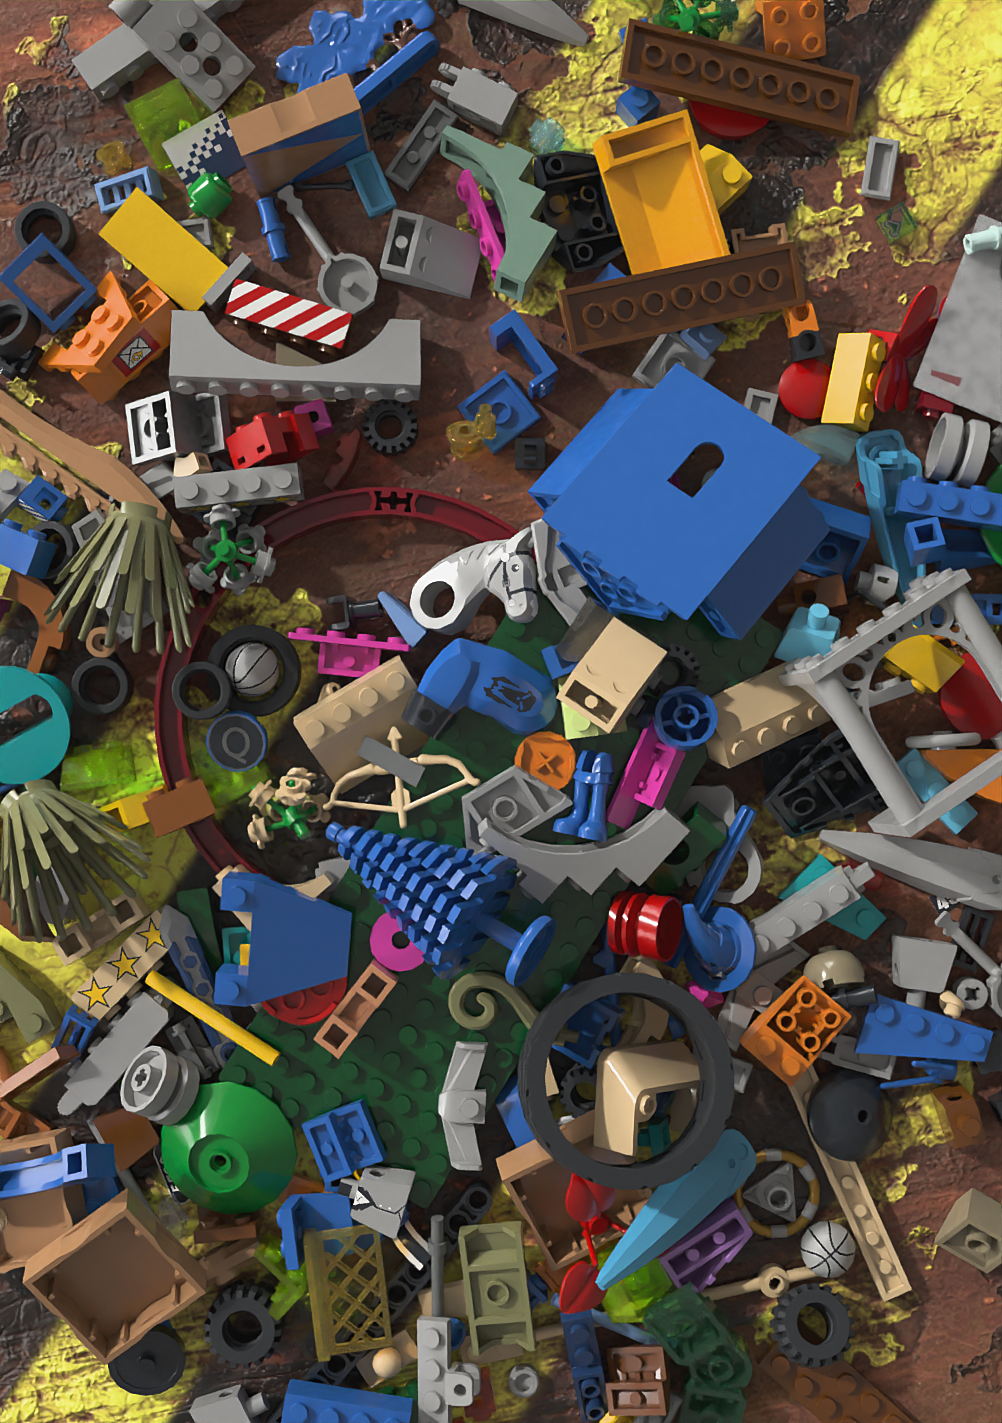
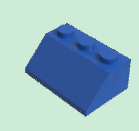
M809 497L813 505L822 512L824 520L831 530L799 569L822 577L842 574L843 582L847 584L869 539L871 517Z

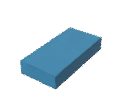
M373 150L345 162L370 220L397 209L395 199Z

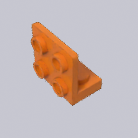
M755 0V11L763 15L765 52L799 61L826 55L823 0Z

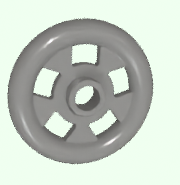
M952 731L933 732V735L909 736L906 738L905 744L909 748L949 750L956 749V746L977 745L981 742V736L975 732L952 733Z

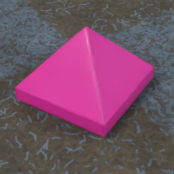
M695 980L685 983L688 992L694 995L706 1009L725 1002L722 993L706 990Z

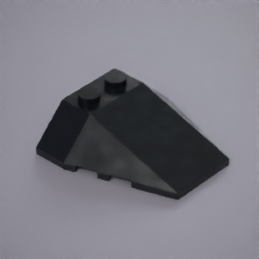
M840 729L829 734L762 799L764 806L790 839L828 828L826 823L843 818L846 822L855 820L854 815L870 810L876 814L889 808Z

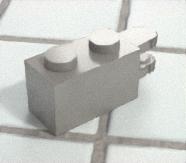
M441 63L438 69L439 72L446 78L455 81V84L452 87L444 82L433 80L430 85L431 89L435 93L447 98L449 110L502 137L518 105V93L515 92V89L505 82L497 83L488 79V76L479 69L473 68L470 70L463 66L462 70L447 63Z

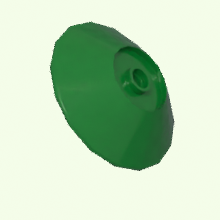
M233 1082L200 1085L194 1103L187 1114L175 1124L163 1125L160 1136L161 1141L159 1142L164 1169L177 1189L200 1207L227 1215L255 1212L277 1200L293 1178L298 1156L293 1128L279 1106L257 1089ZM218 1155L225 1157L226 1161H221Z

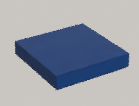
M505 370L457 406L459 412L493 456L541 420L539 413Z

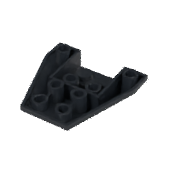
M565 150L536 155L534 158V186L546 192L542 213L539 218L541 223H545L557 230L556 242L551 256L570 274L598 269L625 252L595 155Z

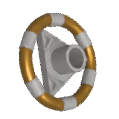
M780 1148L765 1149L757 1152L755 1167L765 1161L783 1160L786 1161L785 1163L743 1190L745 1180L731 1196L751 1230L759 1235L770 1238L787 1237L801 1231L813 1219L820 1201L818 1178L810 1164L800 1155ZM792 1164L798 1168L809 1188L808 1201L797 1219ZM743 1198L791 1221V1223L768 1226L758 1222L745 1206Z

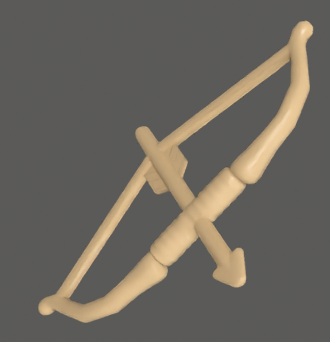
M393 726L387 740L391 741L392 750L400 754L399 739H402V736L398 729ZM421 754L419 757L408 759L421 766L448 764L457 767L465 779L412 803L410 791L404 789L403 780L396 776V790L391 794L392 806L336 800L341 788L352 779L375 774H391L379 766L369 763L366 766L348 772L338 780L329 802L324 804L322 808L328 811L333 806L398 813L400 827L405 829L407 827V811L467 784L478 786L481 781L478 778L472 777L461 760L448 755Z

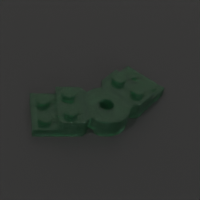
M690 1281L640 1312V1321L671 1358L679 1365L689 1366L690 1372L683 1375L680 1394L683 1396V1401L679 1406L676 1423H742L746 1406L744 1387L748 1385L752 1376L749 1346L740 1334L728 1329L726 1316L709 1296L704 1298Z

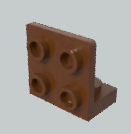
M197 1205L199 1224L193 1232L194 1244L257 1237L262 1227L260 1209L250 1213L227 1215Z

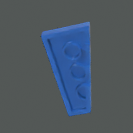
M877 994L878 1004L867 1005L853 1049L855 1053L985 1062L994 1032Z

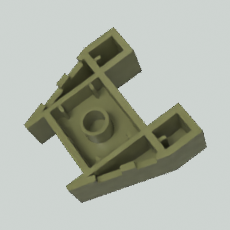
M0 949V1023L14 1017L28 1044L61 1026L63 1018L51 996L30 980L31 977L7 958L8 955Z

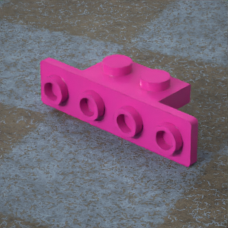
M470 169L463 170L457 182V193L460 200L464 201L467 206L470 225L473 229L477 230L481 251L489 259L492 266V278L495 282L497 268L506 251L505 230L500 213L493 200L483 202Z
M297 627L296 633L289 632L288 639L320 643L317 673L360 678L380 666L382 650L412 653L411 645H406V641L403 638L388 637L387 642L375 641L376 636L358 634L357 639L345 638V632L327 631V636L315 635V629Z
M654 716L647 729H643L606 811V821L624 829L630 827L641 802L661 810L686 754L683 751L666 746L658 738L654 729Z

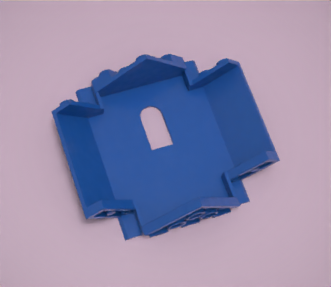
M678 363L670 369L655 388L617 389L527 491L545 513L541 517L542 520L559 532L557 548L608 610L664 621L671 611L682 619L688 620L699 607L720 636L742 640L831 530L825 522L822 512L809 499L807 490L800 485L822 457ZM705 444L715 445L723 455L724 461L693 498L668 482L695 449Z

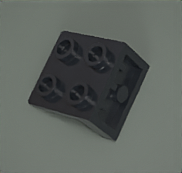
M817 727L760 754L766 794L822 742L821 733Z

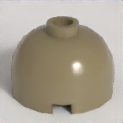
M835 945L819 948V954L809 959L803 975L825 993L837 992L841 987L853 989L867 985L865 973L858 958L848 951L837 950Z

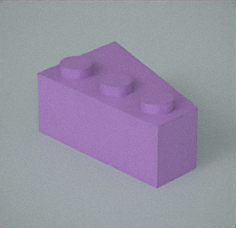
M730 1196L723 1200L698 1225L678 1240L658 1259L692 1308L697 1302L696 1297L707 1284L710 1286L714 1282L716 1273L726 1262L729 1263L753 1235V1231Z

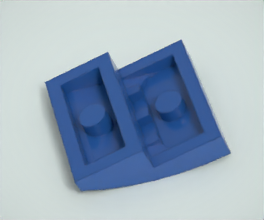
M364 1098L302 1124L325 1183L351 1175L355 1170L381 1162L387 1157Z

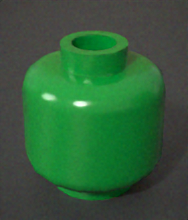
M204 172L188 188V196L191 200L188 205L201 218L204 215L211 219L217 218L233 202L231 194L233 188L218 172L214 174Z

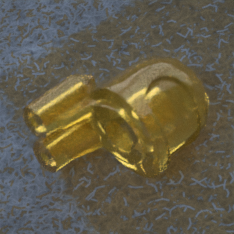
M481 404L479 406V413L476 414L474 421H458L447 427V438L451 443V453L461 462L477 460L484 450V438L492 441L497 435L496 416L492 414V407L489 404Z

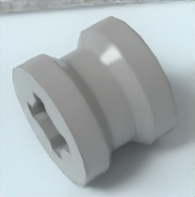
M961 976L951 986V991L964 1002L966 1009H979L987 1001V988L982 982L973 977Z

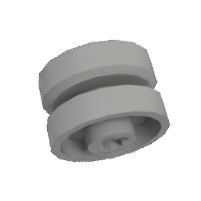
M947 412L942 414L934 429L926 455L924 470L926 479L939 482L945 481L950 475L951 482L958 483L959 487L971 488L981 472L990 440L989 423L972 419L964 426L961 416Z
M158 1046L147 1047L134 1057L125 1072L120 1091L122 1105L127 1111L147 1117L148 1120L166 1126L175 1124L187 1114L194 1103L200 1081L198 1067L192 1061L176 1056L164 1048Z

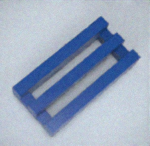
M72 1004L66 1012L51 1049L61 1046L72 1020L75 1021L76 1025L67 1045H75L82 1027L86 1028L77 1047L79 1056L71 1060L76 1063L82 1058L99 1020L95 1017L92 1020L87 1019L88 1013L82 1011L81 1014L77 1013L78 1007Z

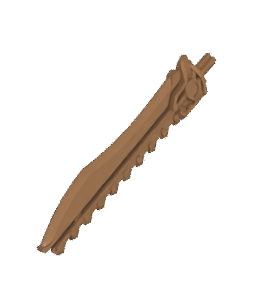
M0 389V417L118 502L131 501L155 506L158 508L157 517L164 520L166 512L169 514L150 488L116 457L91 447L40 419ZM0 422V446L5 457L14 458V456L19 454L25 470L35 472V470L40 468L44 479L51 485L62 482L68 498L77 499L83 496L89 512L99 508L100 510H105L108 517L112 502ZM172 518L170 531L173 540L177 544L185 545L187 539Z

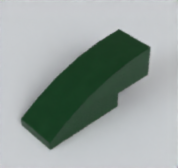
M204 886L180 890L176 892L179 911L189 918L204 951V956L213 976L216 977V972L224 963V951L218 914L216 915L212 887Z

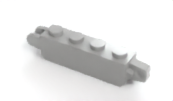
M868 862L855 869H852L850 865L845 868L842 865L837 866L748 922L754 932L757 945L755 963H758L861 898L860 893L865 890L863 884L875 876V872Z
M166 976L167 979L182 988L171 976ZM152 987L144 991V993L138 990L127 1003L131 1008L124 1016L119 1013L107 1026L111 1030L104 1039L99 1036L87 1049L90 1053L89 1057L84 1062L79 1059L68 1071L67 1075L71 1078L64 1085L68 1091L58 1103L57 1108L60 1114L71 1115L83 1103L87 1106L96 1105L107 1095L125 1074L134 1057L147 1048L173 1018L174 1006L171 1005L172 1000Z

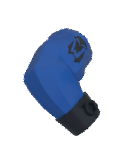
M456 638L439 653L428 667L417 691L413 689L400 718L433 739L440 741L457 720L458 716L456 713L466 706L479 714L493 718L513 734L528 736L544 730L553 721L559 706L558 699L556 698L558 689L548 675L529 666L511 653L467 639Z

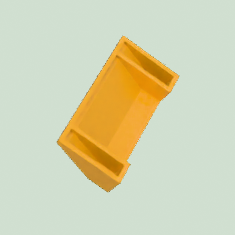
M687 109L600 136L592 144L632 275L731 255Z

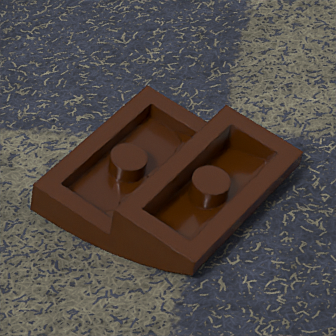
M667 1344L611 1345L607 1347L610 1381L606 1382L605 1386L609 1416L668 1415L670 1405V1369Z

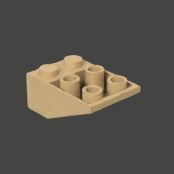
M614 617L575 667L556 698L606 732L615 733L668 652Z

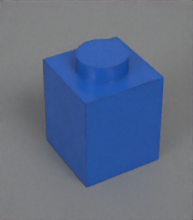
M632 86L618 97L615 113L628 127L653 120L658 115L661 101L651 90Z

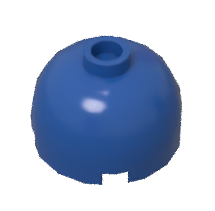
M678 686L668 690L658 701L653 714L654 729L658 738L666 746L678 751H691L703 746L712 737L718 723L717 708L713 700L692 686Z

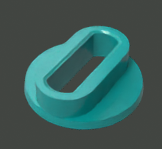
M0 666V713L34 694L46 699L53 712V715L0 743V783L24 784L31 780L40 779L54 770L63 759L70 741V716L73 710V700L66 685L56 677L43 673H34L16 666Z

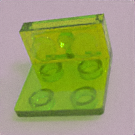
M207 746L192 754L195 763L213 794L210 799L215 809L221 808L252 791L251 787L256 786L260 781L265 784L269 780L274 779L263 758L255 767L247 771L234 772L224 769L214 762Z
M267 1232L255 1250L254 1256L281 1281L275 1288L277 1291L271 1297L273 1305L268 1312L278 1321L303 1295L312 1273L309 1271L310 1269L306 1262L298 1270H287L286 1259L281 1255L282 1239L276 1235L271 1236Z

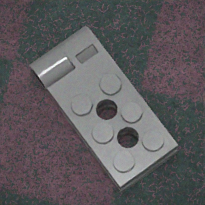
M113 0L108 6L134 36L212 114L256 67L192 0ZM183 36H190L196 41L197 48L192 52L184 51L180 46L179 40ZM212 59L218 63L219 73L217 75L211 76L204 71L203 62L205 60Z

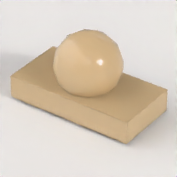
M405 1325L369 1349L356 1364V1367L369 1387L373 1388L383 1380L395 1377L401 1368L418 1358L417 1342Z

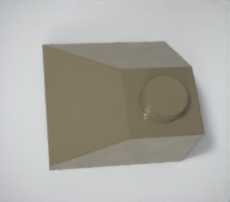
M971 1188L954 1203L935 1238L934 1244L988 1274L1002 1264V1207L1000 1203L983 1192Z

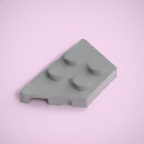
M513 765L462 796L466 848L474 849L473 855L481 851L492 853L479 841L481 837L479 836L478 826L485 818L505 831L521 836L571 806L573 802L566 794L519 766Z

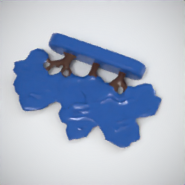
M363 0V16L359 18H353L348 11H337L332 15L327 11L314 10L308 28L314 38L313 45H294L280 54L276 59V66L278 67L276 72L277 78L291 84L298 82L299 88L297 93L304 89L347 73L364 116L435 56L440 47V42L431 32H422L407 44L411 29L429 27L434 22L435 12L431 9L429 0ZM409 18L413 20V24L410 27L407 26V19ZM398 20L402 21L403 31L399 33L401 38H397L394 33V23ZM391 35L393 40L387 41L384 37ZM387 44L396 45L399 51L383 65L380 66L374 60V53L378 48ZM366 68H372L374 72L355 87L353 74Z

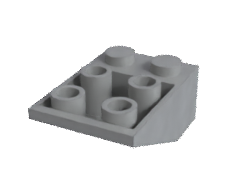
M394 209L380 264L382 279L470 299L481 256L480 238L426 216Z

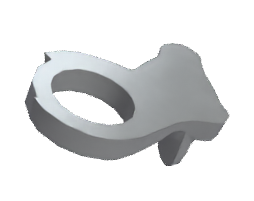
M728 784L690 786L674 813L681 818L699 801L725 822L727 834L736 817L735 810L740 806L737 798H735L734 790ZM748 833L739 848V851L746 858L749 867L748 877L744 885L739 888L724 889L719 887L713 898L717 902L736 904L744 901L755 892L762 879L763 858ZM705 861L697 871H691L686 876L689 887L696 885L699 888L707 873Z

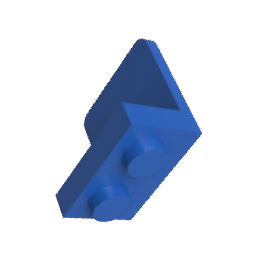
M337 1192L291 1194L277 1212V1224L279 1228H282L283 1236L281 1255L286 1259L287 1270L300 1269L308 1256L351 1255L356 1251L354 1219L350 1216L352 1210L351 1198L339 1195Z

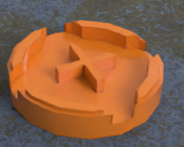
M550 731L536 732L526 737L519 745L515 755V765L560 790L573 778L576 770V754L571 744L562 735Z

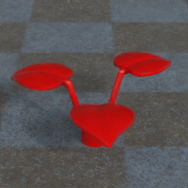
M573 1172L566 1194V1209L568 1214L584 1228L582 1235L586 1239L592 1265L590 1266L585 1261L577 1262L565 1275L559 1296L560 1310L565 1314L590 1310L600 1304L607 1293L608 1288L601 1290L595 1283L600 1270H597L599 1262L591 1236L603 1234L608 1226L615 1228L623 1234L628 1230L602 1212L613 1205L616 1196L615 1189L590 1182ZM669 1247L666 1251H664L662 1254H660V1255L657 1256L656 1258L661 1257V1256H662L664 1253H666L671 1247Z

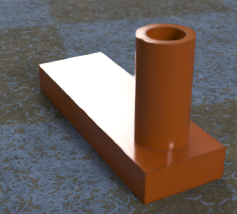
M75 1045L54 1047L16 1074L4 1046H0V1102L15 1099L79 1056Z

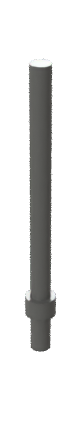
M437 1214L431 1217V1237L428 1239V1253L431 1255L432 1317H444V1255L447 1253V1239L444 1237V1217Z

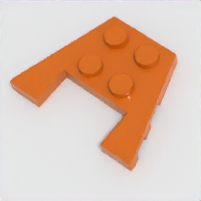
M109 271L98 285L95 294L105 303L93 311L88 325L74 335L72 339L73 344L69 349L66 350L53 342L38 361V364L46 371L52 372L54 368H57L60 372H68L69 369H75L78 372L103 373L141 325L132 304L127 301L126 297L128 295L126 291L120 286L121 280L115 274Z

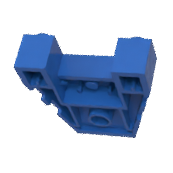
M230 871L222 878L220 910L252 913L248 965L223 963L216 972L214 1004L246 1007L346 977L349 966L352 913L319 898H312L298 892V889L291 886H284L270 880V877L263 874Z

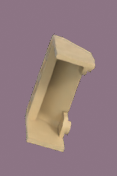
M667 1039L610 1047L602 1051L597 1063L594 1146L636 1156L638 1123L647 1121L654 1114L657 1106L656 1093L672 1091L670 1130L681 1133L684 1131L692 1118L698 1102L700 1074L698 1061L683 1042Z

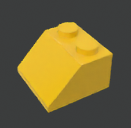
M706 144L700 150V154L717 211L720 215L748 189L753 176L732 154Z
M917 635L907 638L894 645L880 659L885 663L883 668L896 677H899L901 674L906 679L911 680L914 690L920 694L925 692L936 693L965 662L964 659L929 635Z

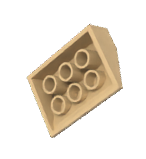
M399 654L294 716L293 722L310 751L334 784L348 772L371 763L357 755L366 735L392 749V743L387 738L393 726L396 727L402 736V739H399L400 754L403 756L422 747L430 738V736L400 718L413 689L417 691L418 685ZM373 775L350 780L341 788L340 793L343 794Z

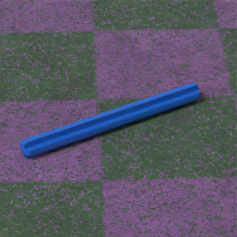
M742 805L726 834L725 843L718 850L691 902L695 906L701 920L757 816L756 811L749 806ZM684 917L682 919V932L676 953L671 960L663 962L671 968L678 967L689 946Z

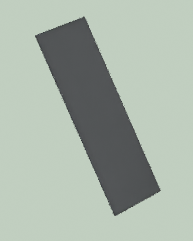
M367 735L357 755L414 787L417 786L425 770V767Z

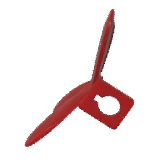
M934 285L925 286L916 295L907 311L900 334L872 329L867 332L882 338L886 342L885 344H887L883 362H886V365L879 375L875 389V402L880 412H887L893 403L900 412L904 411L907 407L910 383L906 360L928 347L938 318L930 319L938 296L937 288Z

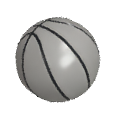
M258 643L244 644L236 648L229 655L225 667V672L228 675L232 688L239 694L248 697L261 696L270 691L277 683L280 671L276 655L268 647Z
M822 1221L810 1226L803 1235L800 1245L804 1263L809 1270L818 1276L825 1278L838 1277L849 1270L854 1262L856 1251L854 1240L847 1229L835 1222Z

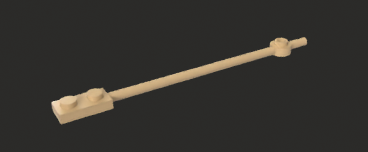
M768 1263L761 1267L756 1278L703 1289L696 1297L697 1302L694 1305L761 1290L768 1297L776 1298L787 1292L789 1283L819 1276L809 1270L807 1266L785 1271L779 1264ZM773 1278L779 1279V1283L776 1286H770L769 1282ZM681 1294L602 1313L625 1321L687 1307L689 1304ZM562 1322L536 1327V1341L564 1335ZM470 1331L466 1332V1337L459 1347L462 1361L475 1365L524 1355V1349L519 1344L492 1346L482 1354L473 1356Z

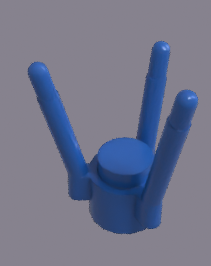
M927 1058L926 1061H913L912 1066L925 1068L926 1073L930 1076L881 1083L880 1088H899L928 1083L942 1084L943 1079L953 1080L956 1077L957 1060Z

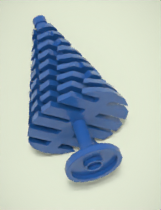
M333 822L328 826L326 837L334 843H339V854L344 860L350 859L349 866L355 874L363 878V884L370 890H377L376 893H373L375 899L379 904H384L385 911L390 918L397 920L399 929L408 935V938L418 950L424 953L421 956L426 963L436 965L432 969L440 980H450L459 974L472 961L464 956L479 952L489 937L513 951L505 972L506 980L510 985L514 987L521 986L540 964L554 937L556 920L543 915L536 919L524 934H521L501 922L502 914L497 912L506 908L511 897L500 891L514 888L517 875L506 870L518 868L516 866V859L482 851L473 855L474 849H457L454 845H440L439 843L427 840L422 842L420 839L405 837L400 840L402 835L393 833L382 835V831L373 829L366 832L365 828L352 826L346 830L344 826L337 822Z

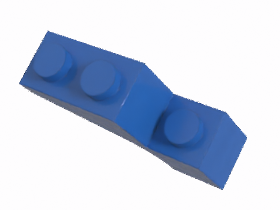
M938 516L906 523L903 541L911 567L934 562L938 573H941L948 568H951L952 571L967 570L997 563L991 556L980 535V531L943 529L940 526Z

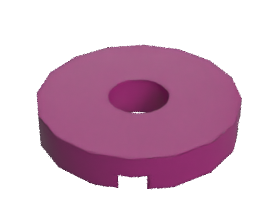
M386 912L379 917L372 927L370 935L371 951L377 961L387 969L399 972L412 970L423 963L424 959L421 955H424V953L418 950L411 940L405 948H398L393 944L392 936L401 930L397 926V920L391 919Z

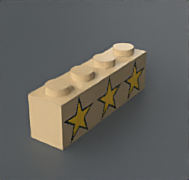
M163 906L156 909L70 997L83 1011L88 1013L91 1019L95 1017L101 1021L106 1018L109 1021L122 1008L118 1003L125 996L131 999L143 987L140 981L147 974L149 975L152 970L157 972L164 965L161 959L169 951L159 931Z

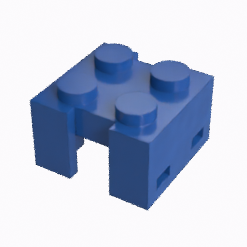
M575 981L565 983L560 993L578 983ZM600 997L584 1005L566 1021L568 1022L567 1029L579 1031L577 1043L565 1041L564 1047L552 1045V1047L587 1068L593 1069L597 1066L602 1051L608 1048L603 1045L608 1032L618 1028L626 1010Z

